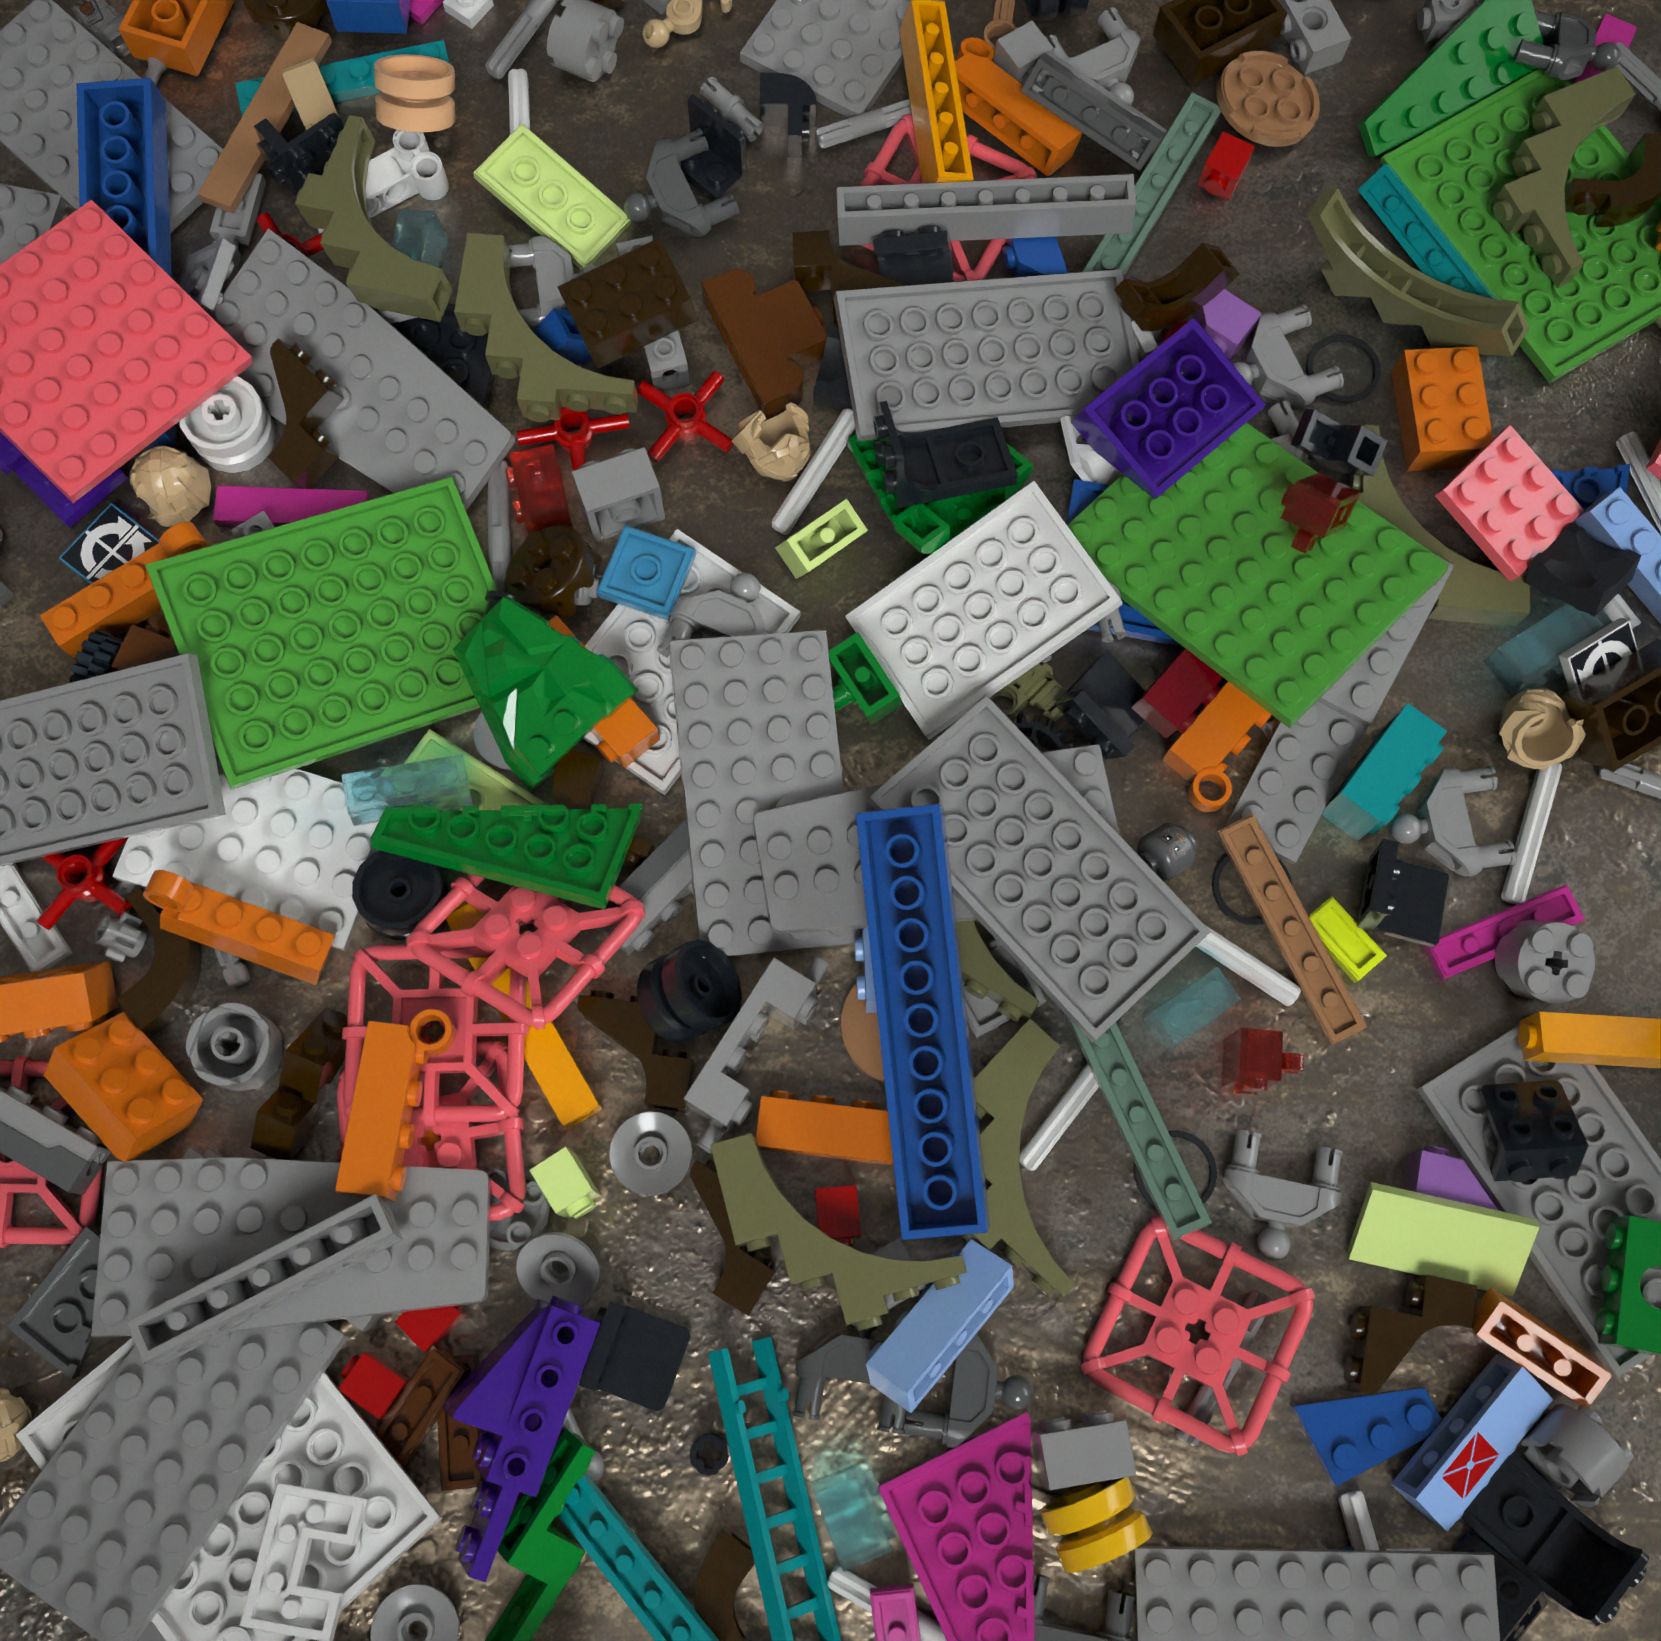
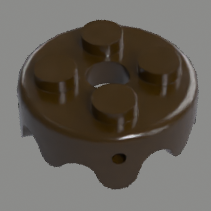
M243 0L252 21L265 27L273 37L281 41L287 40L289 31L294 28L297 22L316 28L321 16L325 12L330 14L326 0Z
M553 525L532 532L525 538L509 562L505 576L506 592L520 600L521 605L541 617L547 614L557 615L562 618L572 617L576 613L573 595L579 588L592 587L594 583L593 564L601 563L602 557L589 541L572 527Z

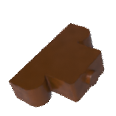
M740 269L730 270L701 282L703 302L755 403L766 416V420L787 410L786 405L789 403L799 405L803 399L802 368L822 360L827 334L822 327L824 325L822 314L816 304L811 306L800 283L792 280L756 295V283L753 276L749 272Z

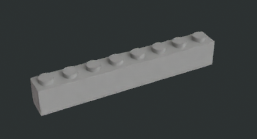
M1134 174L837 187L839 246L873 244V239L882 238V233L900 230L904 231V235L919 234L918 229L928 226H939L941 231L947 230L951 241L1132 233L1136 210Z

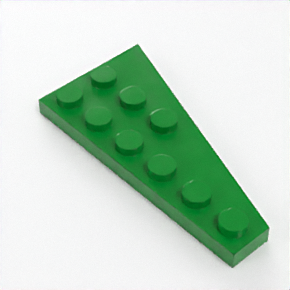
M643 803L629 804V808L607 809V804H591V809H567L565 805L501 806L500 810H479L478 806H463L462 811H439L436 806L386 807L370 841L372 848L605 910L642 817Z

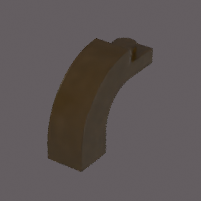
M1643 134L1629 154V178L1620 181L1573 178L1565 190V212L1577 215L1595 214L1596 227L1623 225L1645 214L1661 195V134Z
M1202 242L1178 267L1163 277L1151 282L1124 279L1114 291L1122 300L1120 302L1122 310L1135 321L1141 331L1149 332L1173 325L1193 314L1222 292L1240 273L1219 246Z
M571 749L557 763L553 780L555 805H565L567 809H591V804H594L595 795L605 771L601 758ZM634 836L623 863L638 867L639 863H643L655 850L653 842Z
M137 886L125 897L150 929L154 938L155 954L152 965L146 975L117 999L138 1028L154 1036L169 1025L190 1001L199 981L202 951L199 942L160 929V915L163 908L146 900L143 896L144 890Z
M726 1526L710 1547L701 1566L695 1588L694 1609L719 1641H752L741 1629L735 1613V1595L738 1587L755 1564L752 1549L749 1544Z

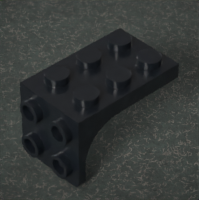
M887 401L878 402L879 415L873 416V426L879 442H874V453L877 464H884L886 470L882 472L884 488L887 495L893 494L897 509L1017 485L1018 474L998 417L926 432L907 433L895 428Z
M1515 1452L1505 1459L1490 1478L1489 1483L1478 1493L1459 1519L1484 1543L1543 1589L1545 1597L1563 1614L1593 1626H1599L1612 1620L1620 1608L1618 1601L1628 1588H1633L1639 1584L1646 1574L1645 1565L1649 1561L1648 1554L1640 1548L1620 1541L1594 1523Z

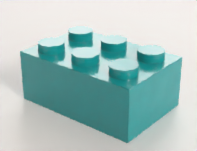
M1407 703L1383 727L1328 801L1322 816L1356 841H1359L1368 832L1374 836L1383 825L1386 826L1400 809L1397 804L1405 795L1408 796L1422 779L1420 773L1427 765L1430 766L1442 752L1444 746L1439 744L1447 730Z

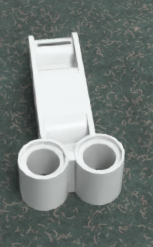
M396 130L392 140L394 148L369 161L365 191L370 218L418 193L427 200H438L448 192L449 182L441 159L437 154L430 152L423 132ZM318 228V232L322 233L324 229Z

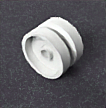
M238 376L179 421L180 428L202 460L214 469L223 472L236 473L247 471L262 463L272 451L276 438L274 420L265 408L259 395L251 384Z

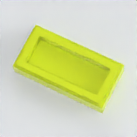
M1333 896L1309 915L1329 956L1354 983L1359 981L1387 956L1362 928L1357 927V922Z

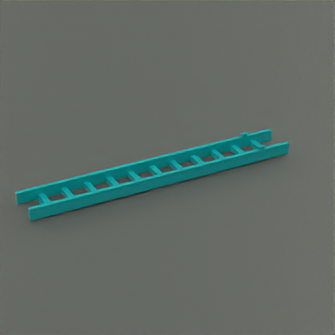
M767 1337L751 1341L760 1379L736 1385L728 1348L709 1352L708 1356L772 1641H794L790 1620L813 1611L819 1640L841 1641L786 1403L789 1399V1392L787 1388L782 1386L772 1338ZM763 1390L769 1422L746 1428L743 1417L746 1407L744 1401L739 1399V1396ZM772 1433L779 1465L756 1472L749 1440ZM782 1477L789 1509L766 1517L759 1484ZM793 1521L800 1554L776 1563L769 1529ZM803 1567L810 1598L786 1607L779 1576Z

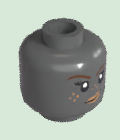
M1165 823L1139 839L1137 845V854L1162 881H1168L1190 868L1196 857L1197 844L1193 835L1188 829L1172 823Z

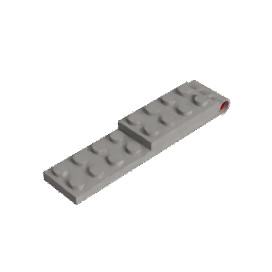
M1440 557L1449 564L1447 573L1291 728H1288L1281 721L1279 722L1223 828L1254 814L1275 855L1291 864L1297 862L1367 727L1372 724L1453 569L1454 563Z

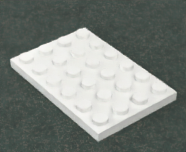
M1033 481L845 617L855 632L860 634L899 693L903 704L924 735L930 740L960 719L985 696L990 698L1123 603L1044 493Z
M677 529L669 540L694 548L697 553L677 603L693 596L717 590L732 596L730 592L731 581L742 572ZM760 585L759 595L754 601L748 603L754 605L767 634L789 633L800 618V611ZM618 604L585 647L597 656L603 654L613 660L639 690L631 699L658 728L660 740L626 767V769L663 795H666L681 775L670 656L666 658L657 651L672 622L671 620L667 621ZM698 632L692 633L690 639L710 638ZM589 732L583 738L596 748V745L600 742L592 732Z
M215 751L226 815L128 837L112 876L116 880L146 888L155 870L169 871L187 879L190 883L199 884L335 935L333 947L346 951L360 915L352 899L353 879L359 866L371 854L379 851L372 848L370 838L385 808L400 807L401 804L397 800L299 769L230 790Z

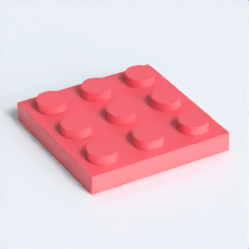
M1511 425L1501 430L1435 495L1509 582L1518 578L1530 566L1532 559L1538 553L1544 552L1559 537L1562 531L1584 511Z

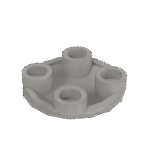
M507 1167L489 1170L487 1172L489 1177L509 1192ZM525 1169L526 1192L523 1204L526 1206L520 1214L515 1212L510 1217L490 1222L489 1246L494 1249L512 1251L522 1248L531 1238L541 1234L548 1222L550 1204L532 1174ZM490 1194V1205L501 1203L497 1197Z

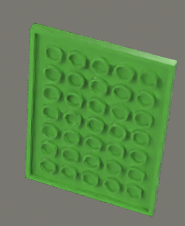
M1539 68L1384 155L1379 166L1380 168L1384 164L1392 166L1496 299L1519 302L1529 327L1519 346L1550 384L1655 322L1661 316V251L1655 248L1659 235L1656 228L1661 220V195L1654 205L1642 216L1626 224L1613 227H1596L1595 214L1577 215L1565 212L1572 240L1584 264L1570 283L1559 288L1555 286L1552 279L1545 274L1542 263L1533 248L1526 243L1522 230L1508 235L1502 223L1498 222L1495 218L1493 208L1491 207L1503 185L1519 179L1514 172L1511 160L1523 140L1538 135L1534 130L1530 117L1542 97L1571 85L1568 80H1559L1546 76L1544 69ZM1605 125L1597 129L1576 148L1569 163L1565 190L1573 178L1620 181L1630 177L1629 154Z
M1248 423L1240 427L1156 499H1153L1122 474L1067 525L1106 580L1118 587L1123 601L1288 728H1291L1447 573L1449 566L1440 557Z
M452 477L146 564L147 573L178 654L189 653L195 654L198 657L213 746L230 790L480 708L453 648L483 618L487 606V601L485 600L486 592L498 590Z

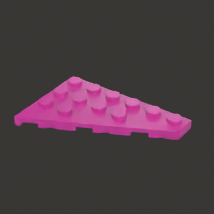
M1026 1412L878 1487L947 1641H1034L1031 1419Z

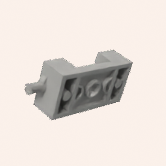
M815 956L803 976L781 961L773 958L684 1097L688 1108L709 1120L708 1123H710L696 1144L697 1146L711 1154L710 1144L717 1143L723 1133L728 1132L730 1134L734 1126L739 1129L743 1127L753 1111L752 1103L750 1102V1091L728 1077V1075L731 1074L735 1077L739 1073L748 1057L745 1055V1048L751 1039L758 1042L769 1025V1021H767L769 1015L794 1031L800 1022L807 1025L818 1007L816 1003L819 998L816 997V989L821 977L830 966L827 962Z

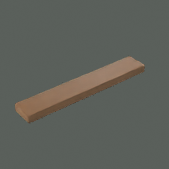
M299 22L295 24L200 188L198 196L202 202L234 214L265 160L256 145L260 142L254 125L266 118L280 133L295 107L281 71L309 59H314L319 66L332 43L328 33Z
M1251 814L1217 831L1216 833L1292 977L1301 988V993L1328 1044L1333 1045L1367 1028L1362 1015L1255 815Z

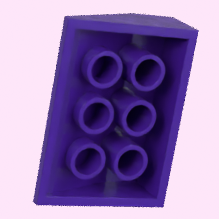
M1193 318L1087 405L1073 419L1071 424L1098 455L1153 499H1156L1262 410L1266 404L1195 318Z

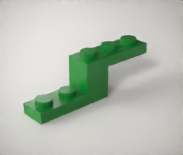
M567 1428L554 1447L537 1496L533 1497L524 1494L507 1523L497 1551L507 1564L527 1573L485 1641H531L544 1618L552 1612L556 1599L568 1579L578 1570L580 1561L586 1552L570 1533L551 1524L553 1519L562 1512L566 1498L578 1479L587 1472L591 1459L596 1452L581 1436Z

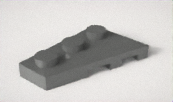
M94 1224L84 1228L7 1325V1328L70 1380L79 1376L93 1339L91 1332L101 1230Z

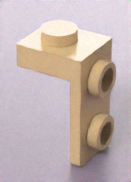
M314 59L306 60L281 71L305 130L332 113L338 115Z

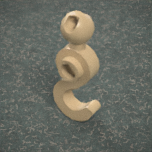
M671 0L666 7L667 18L664 20L651 19L644 24L642 37L645 43L652 48H660L668 42L672 31L681 35L695 32L700 27L702 21V0ZM721 0L722 12H729L732 7V0Z

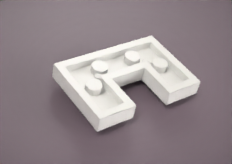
M277 1483L240 1626L319 1641H333L344 1594L301 1586L313 1539L353 1546L357 1545L368 1499Z

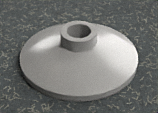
M643 1112L634 1115L617 1129L612 1138L609 1150L611 1168L619 1182L632 1192L641 1195L663 1194L676 1187L684 1179L692 1161L690 1138L684 1127L669 1115L660 1112ZM650 1147H655L660 1152V1156L655 1162L645 1160V1151Z
M561 1232L539 1234L531 1238L523 1246L517 1258L516 1272L518 1280L524 1291L535 1301L539 1299L550 1303L553 1295L581 1305L591 1297L599 1281V1266L593 1252L585 1243L569 1234ZM556 1261H560L566 1266H561Z
M425 1584L407 1585L392 1592L379 1605L372 1620L370 1637L371 1641H458L460 1633L459 1618L451 1600L439 1589ZM418 1620L424 1623L426 1627L424 1636L417 1637L412 1633L411 1625L413 1621Z

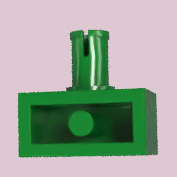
M858 632L828 651L829 662L839 676V679H837L838 684L832 687L835 713L850 703L853 706L857 704L872 726L903 706L899 693Z

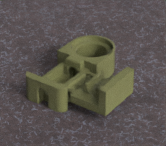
M1044 663L1043 665H1035L992 695L990 699L993 700L997 696L1010 698L1013 706L1010 710L1003 713L1012 720L1028 706L1029 700V705L1032 707L1037 705L1038 708L1040 707L1044 710L1043 716L1046 718L1047 724L1049 720L1056 722L1063 715L1057 707L1051 713L1049 711L1067 690L1053 679V668Z

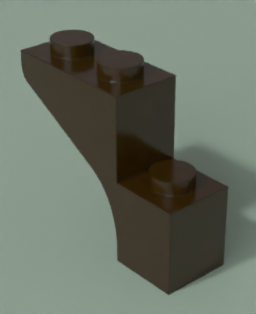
M829 230L793 232L795 280L800 283L803 291L832 289L834 324L838 323L833 299L836 291L904 286L900 282L841 260L832 249Z
M278 338L270 348V355L286 411V427L280 442L268 458L292 483L310 489L339 458L330 448L333 443L332 440L318 427L344 398L334 389L338 385L336 380L322 368L317 371L309 363L313 357L296 342L291 346Z
M591 990L590 996L579 995L578 1009L584 1018L642 1063L646 1076L645 1105L648 1108L688 1113V1106L684 1097L692 1086L695 1063L693 1059H686L687 1053L684 1051L663 1049L662 1055H656L659 1034L646 1021L638 1002V996H630V1001L615 1000V994L600 990Z
M326 1007L286 1049L279 1088L257 1111L251 1149L276 1160H292L308 1141L310 1129L319 1104L345 1060L346 1040L342 1039V1029L347 1027V1016L344 1013Z
M709 1159L703 1165L696 1160L690 1170V1178L722 1236L726 1249L724 1271L713 1294L745 1315L750 1316L776 1273L769 1268L773 1260L758 1250L748 1252L747 1254L741 1250L744 1245H735L715 1162Z
M1414 1275V1281L1408 1284L1405 1296L1406 1306L1410 1307L1409 1314L1375 1306H1359V1312L1354 1313L1350 1325V1336L1355 1338L1353 1354L1347 1357L1344 1366V1379L1348 1381L1347 1390L1365 1394L1378 1392L1421 1335L1432 1328L1444 1325L1455 1328H1472L1477 1286L1432 1275Z

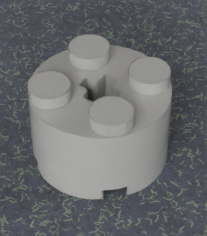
M563 0L560 5L566 8L561 17L554 15L549 29L547 55L554 58V61L550 62L553 67L590 82L597 81L604 72L611 74L617 62V54L614 50L617 38L620 37L623 31V17L618 16L614 10L589 0Z
M1526 920L1515 925L1516 927L1509 934H1505L1499 941L1495 954L1496 971L1500 979H1504L1510 988L1509 990L1515 995L1526 999L1560 1004L1575 998H1581L1589 991L1590 982L1595 970L1594 945L1591 937L1582 933L1576 927L1560 922Z
M224 1003L200 1015L192 1024L186 1040L187 1056L190 1058L197 1075L209 1083L231 1091H246L265 1085L267 1080L277 1070L282 1058L283 1037L276 1025L263 1014L239 1003ZM232 1044H240L238 1051H230Z
M1557 1404L1522 1441V1446L1529 1447L1524 1455L1532 1468L1557 1491L1565 1487L1575 1494L1570 1501L1585 1508H1592L1628 1469V1464L1633 1459V1454L1627 1446L1613 1439L1601 1427L1603 1424L1602 1419L1590 1407L1580 1405L1575 1409L1565 1404Z

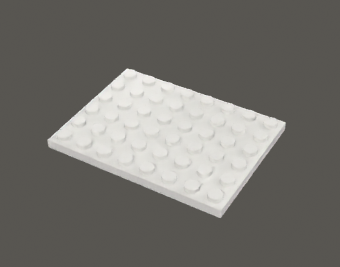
M133 1338L16 1434L41 1471L134 1348ZM326 1372L321 1375L319 1381L305 1398L303 1404L289 1424H287L273 1447L151 1620L166 1641L311 1640L240 1626L277 1483L368 1499L357 1545L353 1546L313 1539L301 1586L343 1593L344 1598L340 1612L442 1519V1516L345 1395L338 1390L337 1385Z

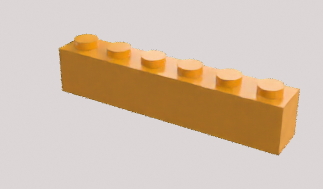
M910 0L899 31L922 183L974 181L945 1Z

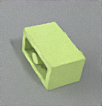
M846 498L776 546L775 549L797 579L810 572L868 530Z
M564 1147L529 1170L554 1212L564 1218L570 1216V1218L574 1217L576 1220L596 1207L593 1200L601 1196L576 1153L567 1147Z

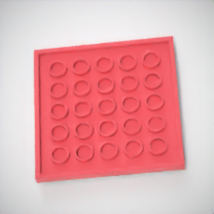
M92 200L0 264V432L72 503H75L253 364L252 356Z

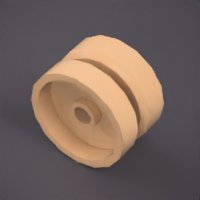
M409 54L386 56L374 63L375 87L381 91L375 96V115L378 122L384 126L408 132L441 131L455 123V102L453 98L448 96L455 90V70L451 64L434 57Z

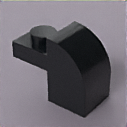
M760 73V121L765 126H788V157H802V143H809L810 127H817L816 96L812 88L797 76L784 73Z
M1305 409L1290 445L1309 455V460L1324 467L1352 475L1374 476L1388 440L1363 426L1341 425L1315 409Z

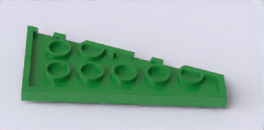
M1483 0L1470 14L1465 15L1427 53L1428 56L1417 67H1413L1404 76L1405 79L1392 92L1387 93L1358 122L1368 157L1377 156L1438 126L1539 69L1521 63H1514V56L1522 38L1544 45L1532 0Z

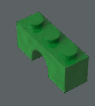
M1630 1215L1613 1217L1612 1223L1608 1225L1605 1233V1244L1609 1251L1607 1265L1603 1268L1600 1279L1601 1288L1604 1290L1603 1307L1598 1311L1596 1317V1329L1600 1333L1599 1344L1648 1355H1661V1309L1654 1308L1648 1304L1640 1290V1280L1647 1269L1661 1270V1222Z

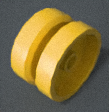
M1128 1477L1080 1485L1052 1500L1039 1510L1050 1534L1057 1536L1067 1535L1059 1542L1055 1549L1066 1573L1087 1570L1109 1562L1142 1545L1152 1536L1153 1533L1144 1512L1136 1509L1124 1510L1132 1503L1136 1496Z

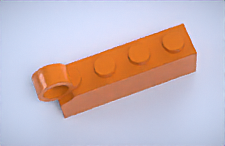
M974 37L964 39L955 60L963 112L1049 177L1072 158L1083 133L1022 93L1021 89L1024 85L992 62L994 50L986 41Z
M182 522L176 524L162 534L157 545L39 616L58 646L77 661L78 658H75L78 651H82L81 645L84 640L88 641V635L91 632L95 633L96 629H102L119 636L129 630L131 624L137 625L161 610L146 570V564L205 548L207 543L194 523Z
M557 615L549 621L551 628L565 636L570 634L577 638ZM631 698L615 714L600 721L590 731L600 741L596 746L601 754L610 763L617 760L624 769L660 740L658 728Z
M1229 681L1198 715L1195 722L1173 744L1162 760L1191 783L1188 789L1189 800L1196 809L1202 812H1215L1230 798L1232 784L1228 776L1223 773L1228 766L1222 761L1230 752L1238 756L1252 739L1246 733L1254 724L1261 729L1272 716ZM1202 781L1214 782L1220 788L1221 798L1215 801L1205 799L1199 791V783Z
M155 870L143 892L146 900L163 908L160 915V929L316 986L332 951L335 935L199 884L190 883L187 879L169 871Z
M437 1009L421 1011L413 1018L410 1027L408 1025L368 1021L335 1188L336 1192L344 1196L365 1199L376 1194L385 1201L396 1202L397 1191L402 1192L404 1190L407 1167L402 1166L405 1149L412 1147L415 1134V1125L410 1123L413 1106L418 1107L422 1097L423 1085L421 1081H418L420 1067L427 1064L429 1055H440L449 1050L456 1038L454 1024L442 1011ZM435 1020L443 1022L445 1024V1033L440 1041L434 1044H425L421 1041V1030L428 1022Z
M771 1090L770 1097L761 1096L756 1141L760 1150L894 1166L888 1111L876 1110V1103L852 1100L851 1106L835 1105V1098L812 1095L810 1102L794 1100L795 1093Z

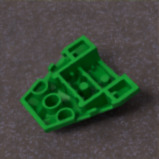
M857 434L847 440L852 455L873 489L895 531L919 552L926 554L934 553L1008 500L1022 488L1033 471V464L1007 444L1018 474L1017 485L897 509L893 494L887 495L884 488L882 472L886 471L884 464L878 465L876 462L874 442H879V440L858 441Z
M506 596L479 621L453 648V651L505 763L532 792L555 771L557 763L600 721L615 714L639 690L613 660L603 654L597 656L579 645L581 642L579 639L570 634L567 636L561 634L549 626L548 620Z

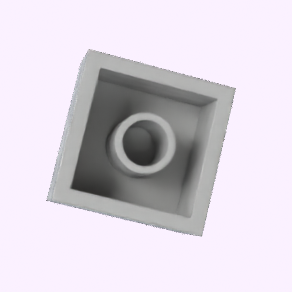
M645 447L637 450L626 449L619 452L613 458L601 462H587L578 470L572 471L579 501L595 543L620 535L624 525L637 529L665 519L660 486Z
M1105 1409L1081 1413L1082 1421L1071 1423L1070 1419H1065L1064 1417L1039 1420L1040 1428L1031 1430L1039 1483L1049 1490L1137 1475L1127 1421L1114 1417L1113 1412H1106Z

